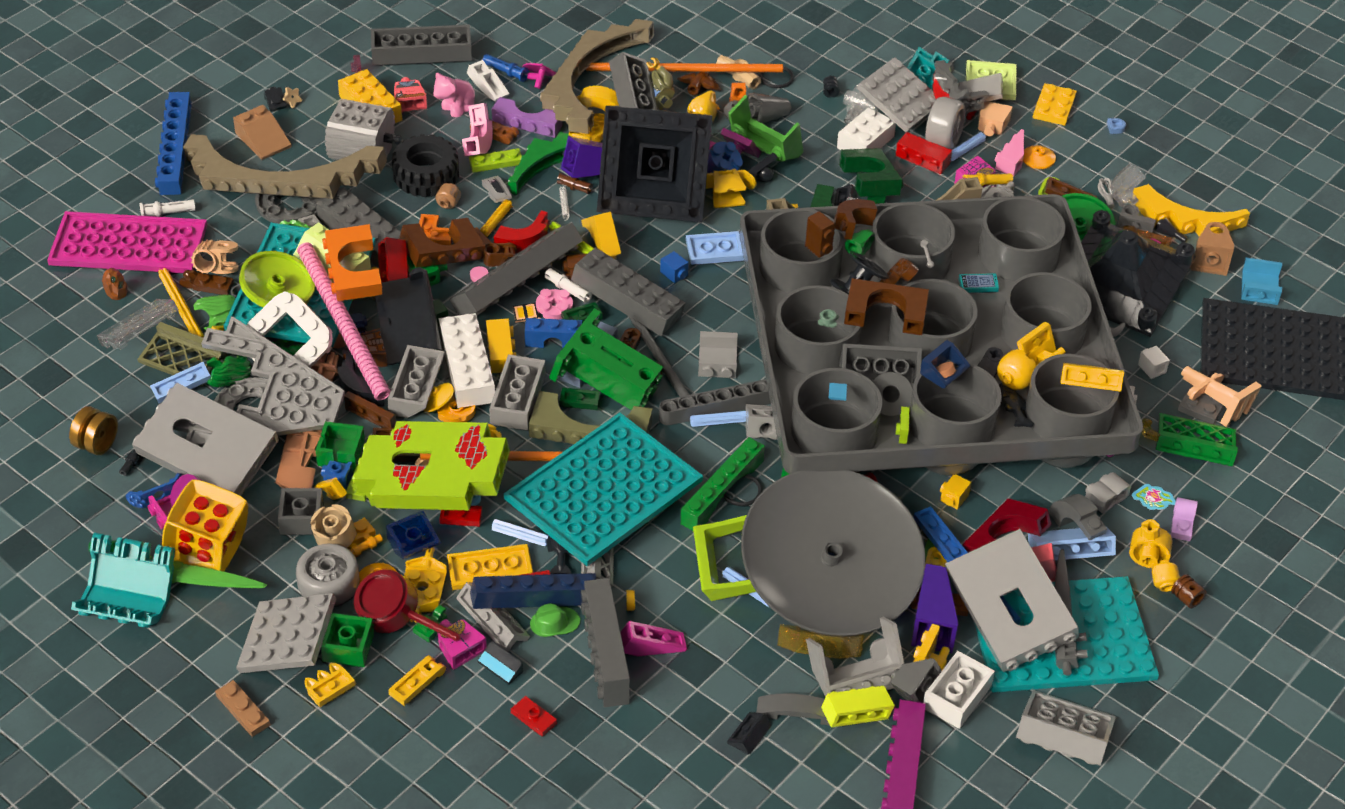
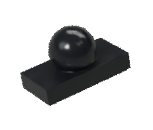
M771 153L748 170V172L752 176L757 174L759 180L768 182L774 175L773 169L768 165L778 157L775 153Z

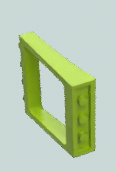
M747 515L693 527L701 589L711 601L756 592L750 580L719 584L713 545L715 538L741 531Z

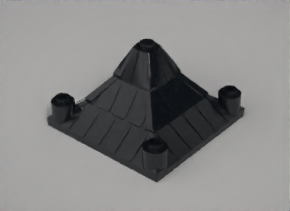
M606 105L597 212L703 222L712 115Z
M1096 211L1093 214L1092 225L1081 244L1106 318L1119 325L1125 323V327L1151 337L1196 258L1194 255L1195 249L1189 243H1181L1176 249H1173L1167 245L1145 238L1134 231L1116 227L1110 224L1111 216L1107 211Z

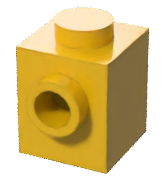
M952 475L948 482H944L940 488L942 493L940 501L958 510L969 496L971 482L958 475Z

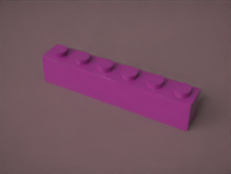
M900 699L899 708L894 707L893 720L897 721V724L892 725L890 738L895 739L894 743L889 745L888 756H892V761H887L886 774H890V778L885 779L883 792L887 793V798H882L881 809H913L926 703Z

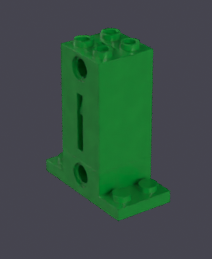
M594 308L557 355L549 379L556 382L560 376L564 377L566 372H569L630 410L633 409V406L645 407L649 401L648 397L654 395L658 388L656 385L659 384L663 377L660 374L663 366L598 328L600 323L598 318L601 312Z

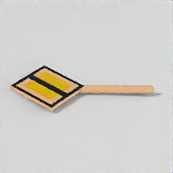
M536 303L512 306L516 323L524 322L526 318H539Z

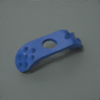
M177 473L175 478L169 480L170 482L144 492L129 491L126 494V499L132 506L145 508L150 504L148 497L154 496L156 492L164 491L162 496L154 498L156 501L171 495L173 485L182 474Z

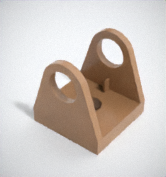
M1210 222L1207 224L1197 240L1194 252L1196 258L1191 266V270L1227 276L1234 251V243L1228 228L1223 223ZM1219 227L1223 230V233H1213L1210 228Z

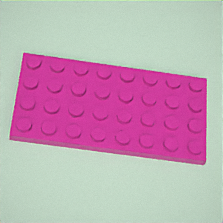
M65 211L47 259L48 265L155 272L166 268L172 273H184L188 269L194 270L191 257L198 244H201L203 241L207 220Z

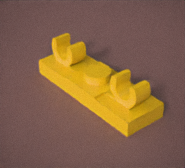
M1063 363L1060 383L1121 391L1124 370Z

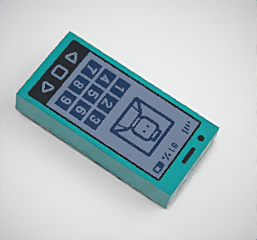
M996 273L959 274V285L968 293L998 292L999 290Z

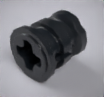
M831 75L825 77L823 80V93L826 97L834 98L840 92L838 80L835 76Z

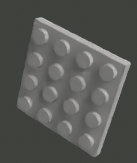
M895 57L857 86V89L905 132H908L929 115L936 100L933 91Z
M334 594L260 601L239 658L237 670L240 673L315 666L336 601Z

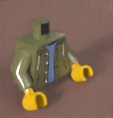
M651 58L654 61V65L647 62V66L657 69H654L650 75L657 108L659 110L670 108L673 104L671 98L675 94L672 75L663 66L659 65L657 58Z

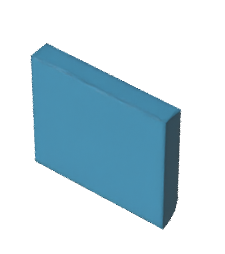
M830 383L829 399L846 401L847 384Z

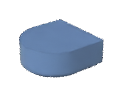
M1119 118L1107 119L1110 134H1120L1125 131V121Z

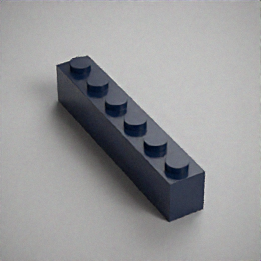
M595 573L479 576L473 578L470 596L473 609L541 607L545 604L581 606V603H584L581 599L584 581L596 580L597 578Z

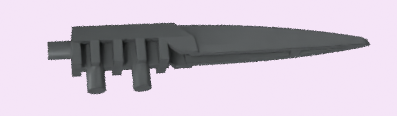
M1061 549L1058 556L1054 587L1072 616L1067 565L1064 549ZM1086 632L1079 633V637L1075 641L1058 646L1055 650L1056 665L1059 669H1063L1064 675H1071V669L1078 668V659L1088 658L1087 649L1077 650L1076 646L1077 642L1087 641Z

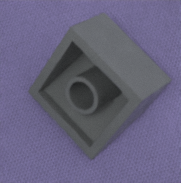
M933 658L902 664L899 669L893 672L890 683L898 695L907 701L923 703L925 692L942 670Z

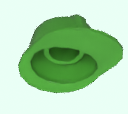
M545 604L532 617L530 628L533 633L542 637L567 634L578 628L580 617L571 608L558 607L555 604Z

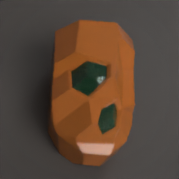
M115 268L107 269L102 278L106 294L112 300H120L126 297L128 288L124 276Z

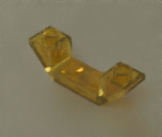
M780 624L777 644L780 647L796 653L809 654L806 639L811 638L822 645L825 657L839 659L861 657L863 635H825L800 631L801 627Z

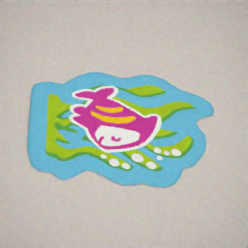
M1145 484L1132 493L1134 500H1140L1142 505L1150 510L1165 509L1168 505H1175L1176 502L1172 493L1150 484Z

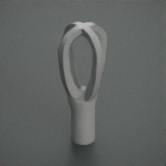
M1109 178L1099 179L1098 190L1106 200L1107 206L1113 209L1115 205L1112 195V182ZM1103 182H1104L1105 185L1107 186L1108 193L1106 192V190H1105V188H1104V186H1103Z

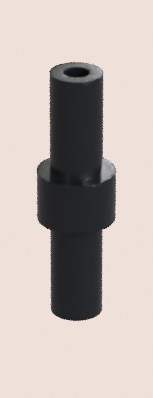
M135 449L125 458L126 462L119 470V473L123 476H126L131 467L135 466L140 459V455L136 453Z

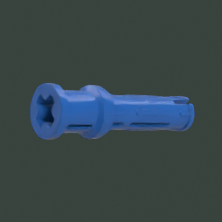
M488 54L484 55L483 61L486 65L505 72L511 78L516 77L521 82L527 80L528 68H521L516 63H507Z

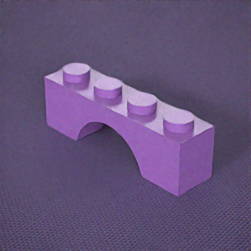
M502 97L498 98L492 108V121L502 125L554 138L562 127V121L555 119L553 110L545 109L539 113H525L516 107L514 100Z

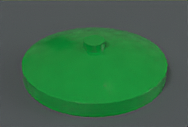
M1071 193L1062 196L1068 203L1081 242L1092 225L1093 214L1096 211H1107L1111 216L1110 224L1116 226L1115 218L1110 208L1096 197L1082 193Z

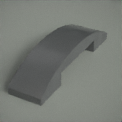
M771 694L758 697L756 713L766 714L768 719H777L778 715L821 719V725H830L821 708L825 700L823 698L803 694Z

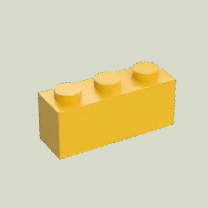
M509 319L486 320L491 373H501L508 354L516 356V352L512 353V350H515V340L511 339V337H514L513 326H509Z

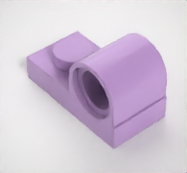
M1177 497L1170 534L1172 538L1185 541L1191 540L1197 501Z

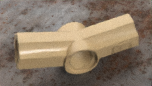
M720 55L716 64H748V62L743 59L735 61ZM727 72L733 75L734 80L742 81L752 90L756 89L761 83V78L754 72Z

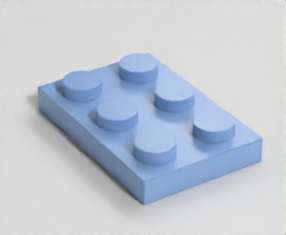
M739 231L686 235L691 265L744 261Z

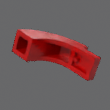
M541 210L535 221L526 228L513 229L501 225L494 235V243H513L517 246L516 253L521 252L548 234L550 224L548 212Z

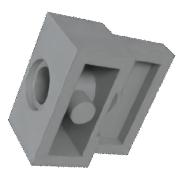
M746 404V436L777 440L771 406Z

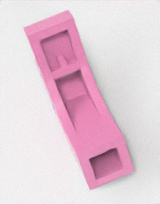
M482 103L468 106L471 135L469 138L462 139L465 156L485 154L489 151L492 144V121H489L487 104Z

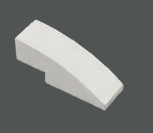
M483 60L469 65L467 74L476 86L490 99L497 101L499 97L509 96V92L493 69H489Z

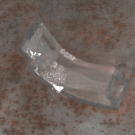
M1129 163L1113 179L1109 186V193L1121 208L1127 203L1135 205L1139 200L1132 191L1146 177L1137 165Z

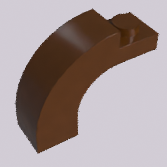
M852 199L840 203L834 219V229L840 230L844 239L852 240L856 224L873 226L878 210L875 202L872 200Z

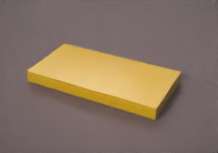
M528 544L447 554L452 590L462 589L466 582L472 583L474 577L514 576L533 573Z

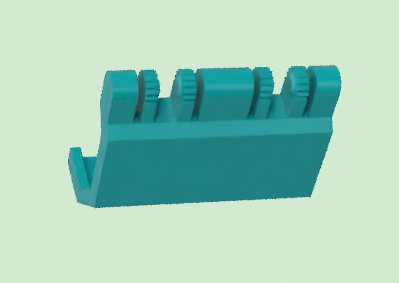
M94 533L90 545L92 559L88 585L81 599L72 601L71 610L78 611V614L83 616L95 614L98 615L99 619L104 620L116 618L118 622L125 624L136 622L138 626L146 628L158 623L169 601L174 571L175 548L157 545L154 559L151 560L149 559L150 543L118 537L114 552H110L112 537L110 535Z

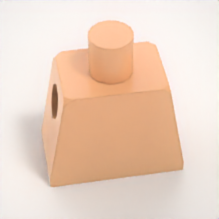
M984 102L985 108L979 110L978 130L984 131L986 136L1002 134L1010 122L1013 106Z

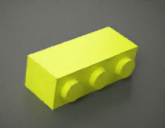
M871 686L863 689L827 693L821 708L830 726L838 727L889 719L894 704L885 686Z

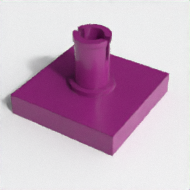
M723 128L721 135L727 143L733 142L736 145L740 155L743 151L759 158L761 151L753 140Z

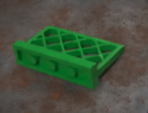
M1160 413L1155 450L1233 467L1238 452V447H1236V429ZM1178 428L1181 432L1178 433L1174 429ZM1197 432L1200 436L1197 437L1193 433ZM1222 433L1231 436L1226 438L1224 435H1222ZM1216 436L1219 441L1214 440L1212 437Z

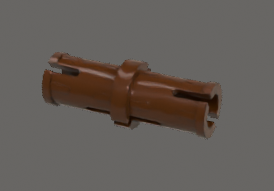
M562 173L558 175L560 180H557V184L570 187L573 191L578 190L586 194L591 193L592 189L589 187L592 188L593 184Z

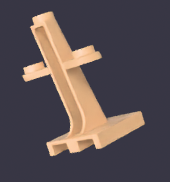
M1186 366L1181 372L1183 379L1193 385L1187 393L1189 399L1194 401L1202 393H1206L1227 408L1220 422L1225 427L1229 425L1231 420L1237 421L1242 412L1245 415L1248 414L1262 387L1259 383L1254 382L1240 392H1237L1221 384L1224 379V375L1221 373H1215L1210 378L1189 366Z

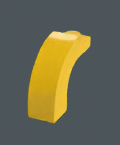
M603 86L585 87L581 94L576 97L586 108L597 107L605 111L606 105L619 106L616 91Z

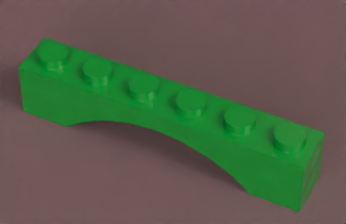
M748 437L681 508L680 524L692 531L694 526L706 524L730 487L743 476L753 473L763 463L765 445Z

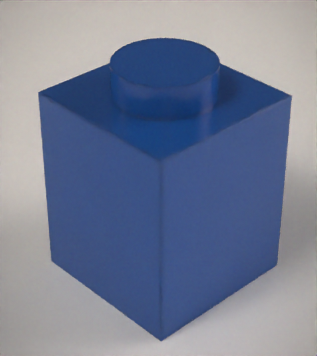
M673 251L661 258L660 272L675 284L688 276L689 262Z

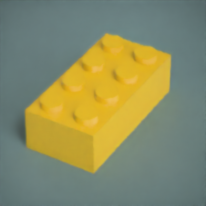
M368 69L338 80L339 96L341 99L390 107L394 111L395 123L402 121L401 104Z

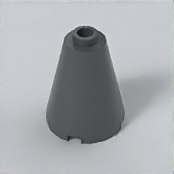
M749 93L748 96L751 118L762 124L788 115L792 108L787 98L758 93Z

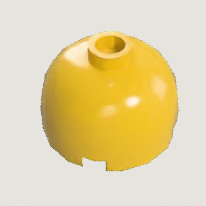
M1011 350L999 361L997 367L999 380L1003 385L1013 390H1021L1028 387L1032 373L1037 366L1033 358L1029 359L1026 356L1027 353L1022 350Z

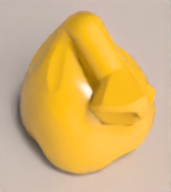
M712 90L695 97L688 105V113L712 115V122L716 117L717 110H720V107L716 104V94Z

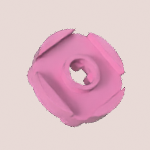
M543 289L536 299L537 312L543 314L545 319H562L561 311L573 308V300L570 293L566 290Z

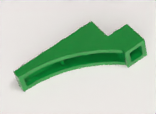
M559 132L558 136L553 139V142L537 138L533 139L532 143L528 145L525 155H522L520 164L516 165L513 176L509 177L508 186H510L511 194L517 195L521 188L536 174L562 162L569 134Z

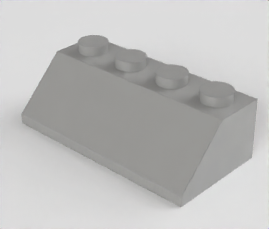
M407 345L388 397V410L395 414V416L408 418L426 408L445 354L444 351Z

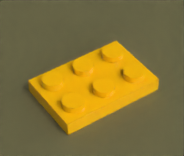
M1044 83L1033 118L1065 126L1077 91Z

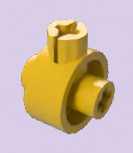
M1146 520L1132 534L1129 550L1130 557L1141 566L1153 568L1159 561L1170 559L1172 537L1166 530L1160 528L1159 523L1155 520Z

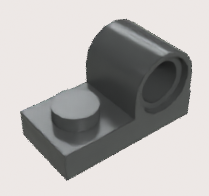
M1127 204L1122 208L1117 227L1152 237L1156 219L1140 216L1137 206Z

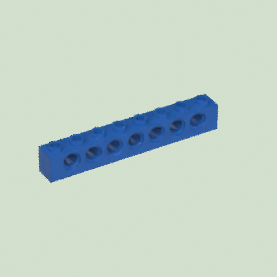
M169 92L168 99L165 100V121L162 122L164 132H161L162 143L159 145V166L156 168L158 177H155V187L159 188L160 195H178L182 192L186 158L183 147L188 140L192 106L190 92Z

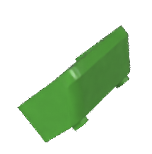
M746 95L729 111L728 115L732 132L753 140L760 150L769 155L775 153L778 157L777 161L799 158L803 153L799 123H796L785 136L751 118L748 96Z

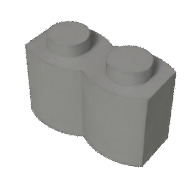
M1112 472L1108 475H1103L1098 482L1089 484L1085 491V497L1101 513H1105L1115 504L1120 503L1129 496L1131 485Z

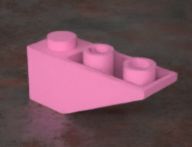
M1023 129L1014 134L1011 141L1005 144L1003 150L997 153L995 157L996 170L1005 174L1011 173L1014 177L1021 169L1024 156Z

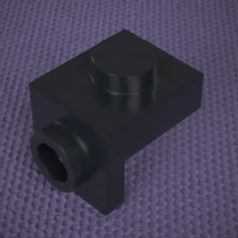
M270 87L264 91V99L267 101L269 111L286 108L287 105L283 101L284 96L281 87Z

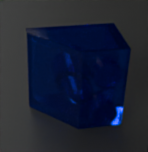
M423 510L386 525L387 539L395 554L402 559L441 544Z

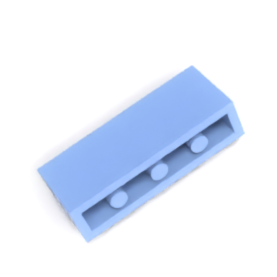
M1080 528L1045 531L1041 536L1028 533L1030 547L1052 543L1055 560H1058L1061 549H1064L1065 559L1116 555V536L1108 528L1105 534L1092 540H1088Z

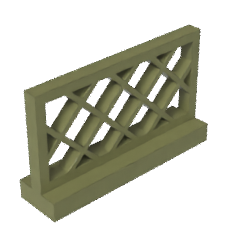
M159 322L156 326V334L137 360L141 364L175 375L180 372L177 370L178 367L188 364L190 368V363L200 360L203 362V359L209 357H216L224 362L228 355L226 352L202 348L203 337ZM159 339L167 341V344L156 347ZM178 345L183 347V350L172 353L171 347ZM169 348L170 354L159 357V351ZM193 351L199 353V356L188 359L187 353ZM156 353L157 358L146 359L149 354ZM185 354L186 360L175 363V357ZM172 358L173 364L167 366L161 364L162 361ZM205 364V366H206V368H207V370H208V372H209V374H210V376H211V372H212L213 368H212V367H208L207 364Z

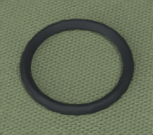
M783 66V70L787 71L791 77L785 84L773 85L767 83L763 79L764 72H760L759 77L761 82L768 87L784 88L793 82L794 75L789 68Z
M747 474L742 478H748L756 483L758 487L757 496L748 502H736L725 493L723 497L727 502L736 506H749L762 493L760 482L755 477Z

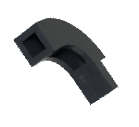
M346 353V361H342V367H338L340 388L345 391V394L349 391L371 403H375L377 406H384L385 399L376 400L365 379L355 373L353 355Z

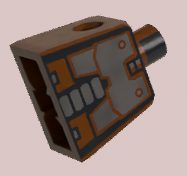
M381 329L361 333L360 335L377 367H387V356ZM342 348L343 359H346V353H351L348 348Z

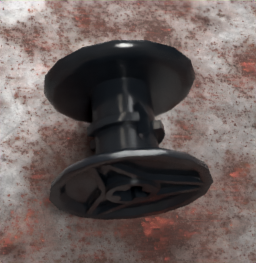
M850 251V257L858 266L849 273L850 277L846 283L838 279H831L830 283L836 289L849 295L852 278L870 281L873 276L887 280L889 275L867 257L855 251Z

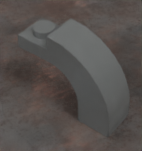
M1072 494L1054 502L1049 509V514L1058 527L1075 521L1088 540L1099 537L1107 531L1106 526L1096 514L1098 508L1083 495Z

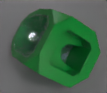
M861 230L853 233L852 240L847 239L845 242L846 251L849 254L850 251H855L865 255L873 244L875 233L870 230Z

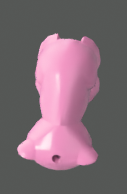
M436 73L433 94L437 99H444L441 103L442 109L451 110L450 114L452 117H460L464 112H468V106L474 105L475 93L472 85L468 81L452 79Z

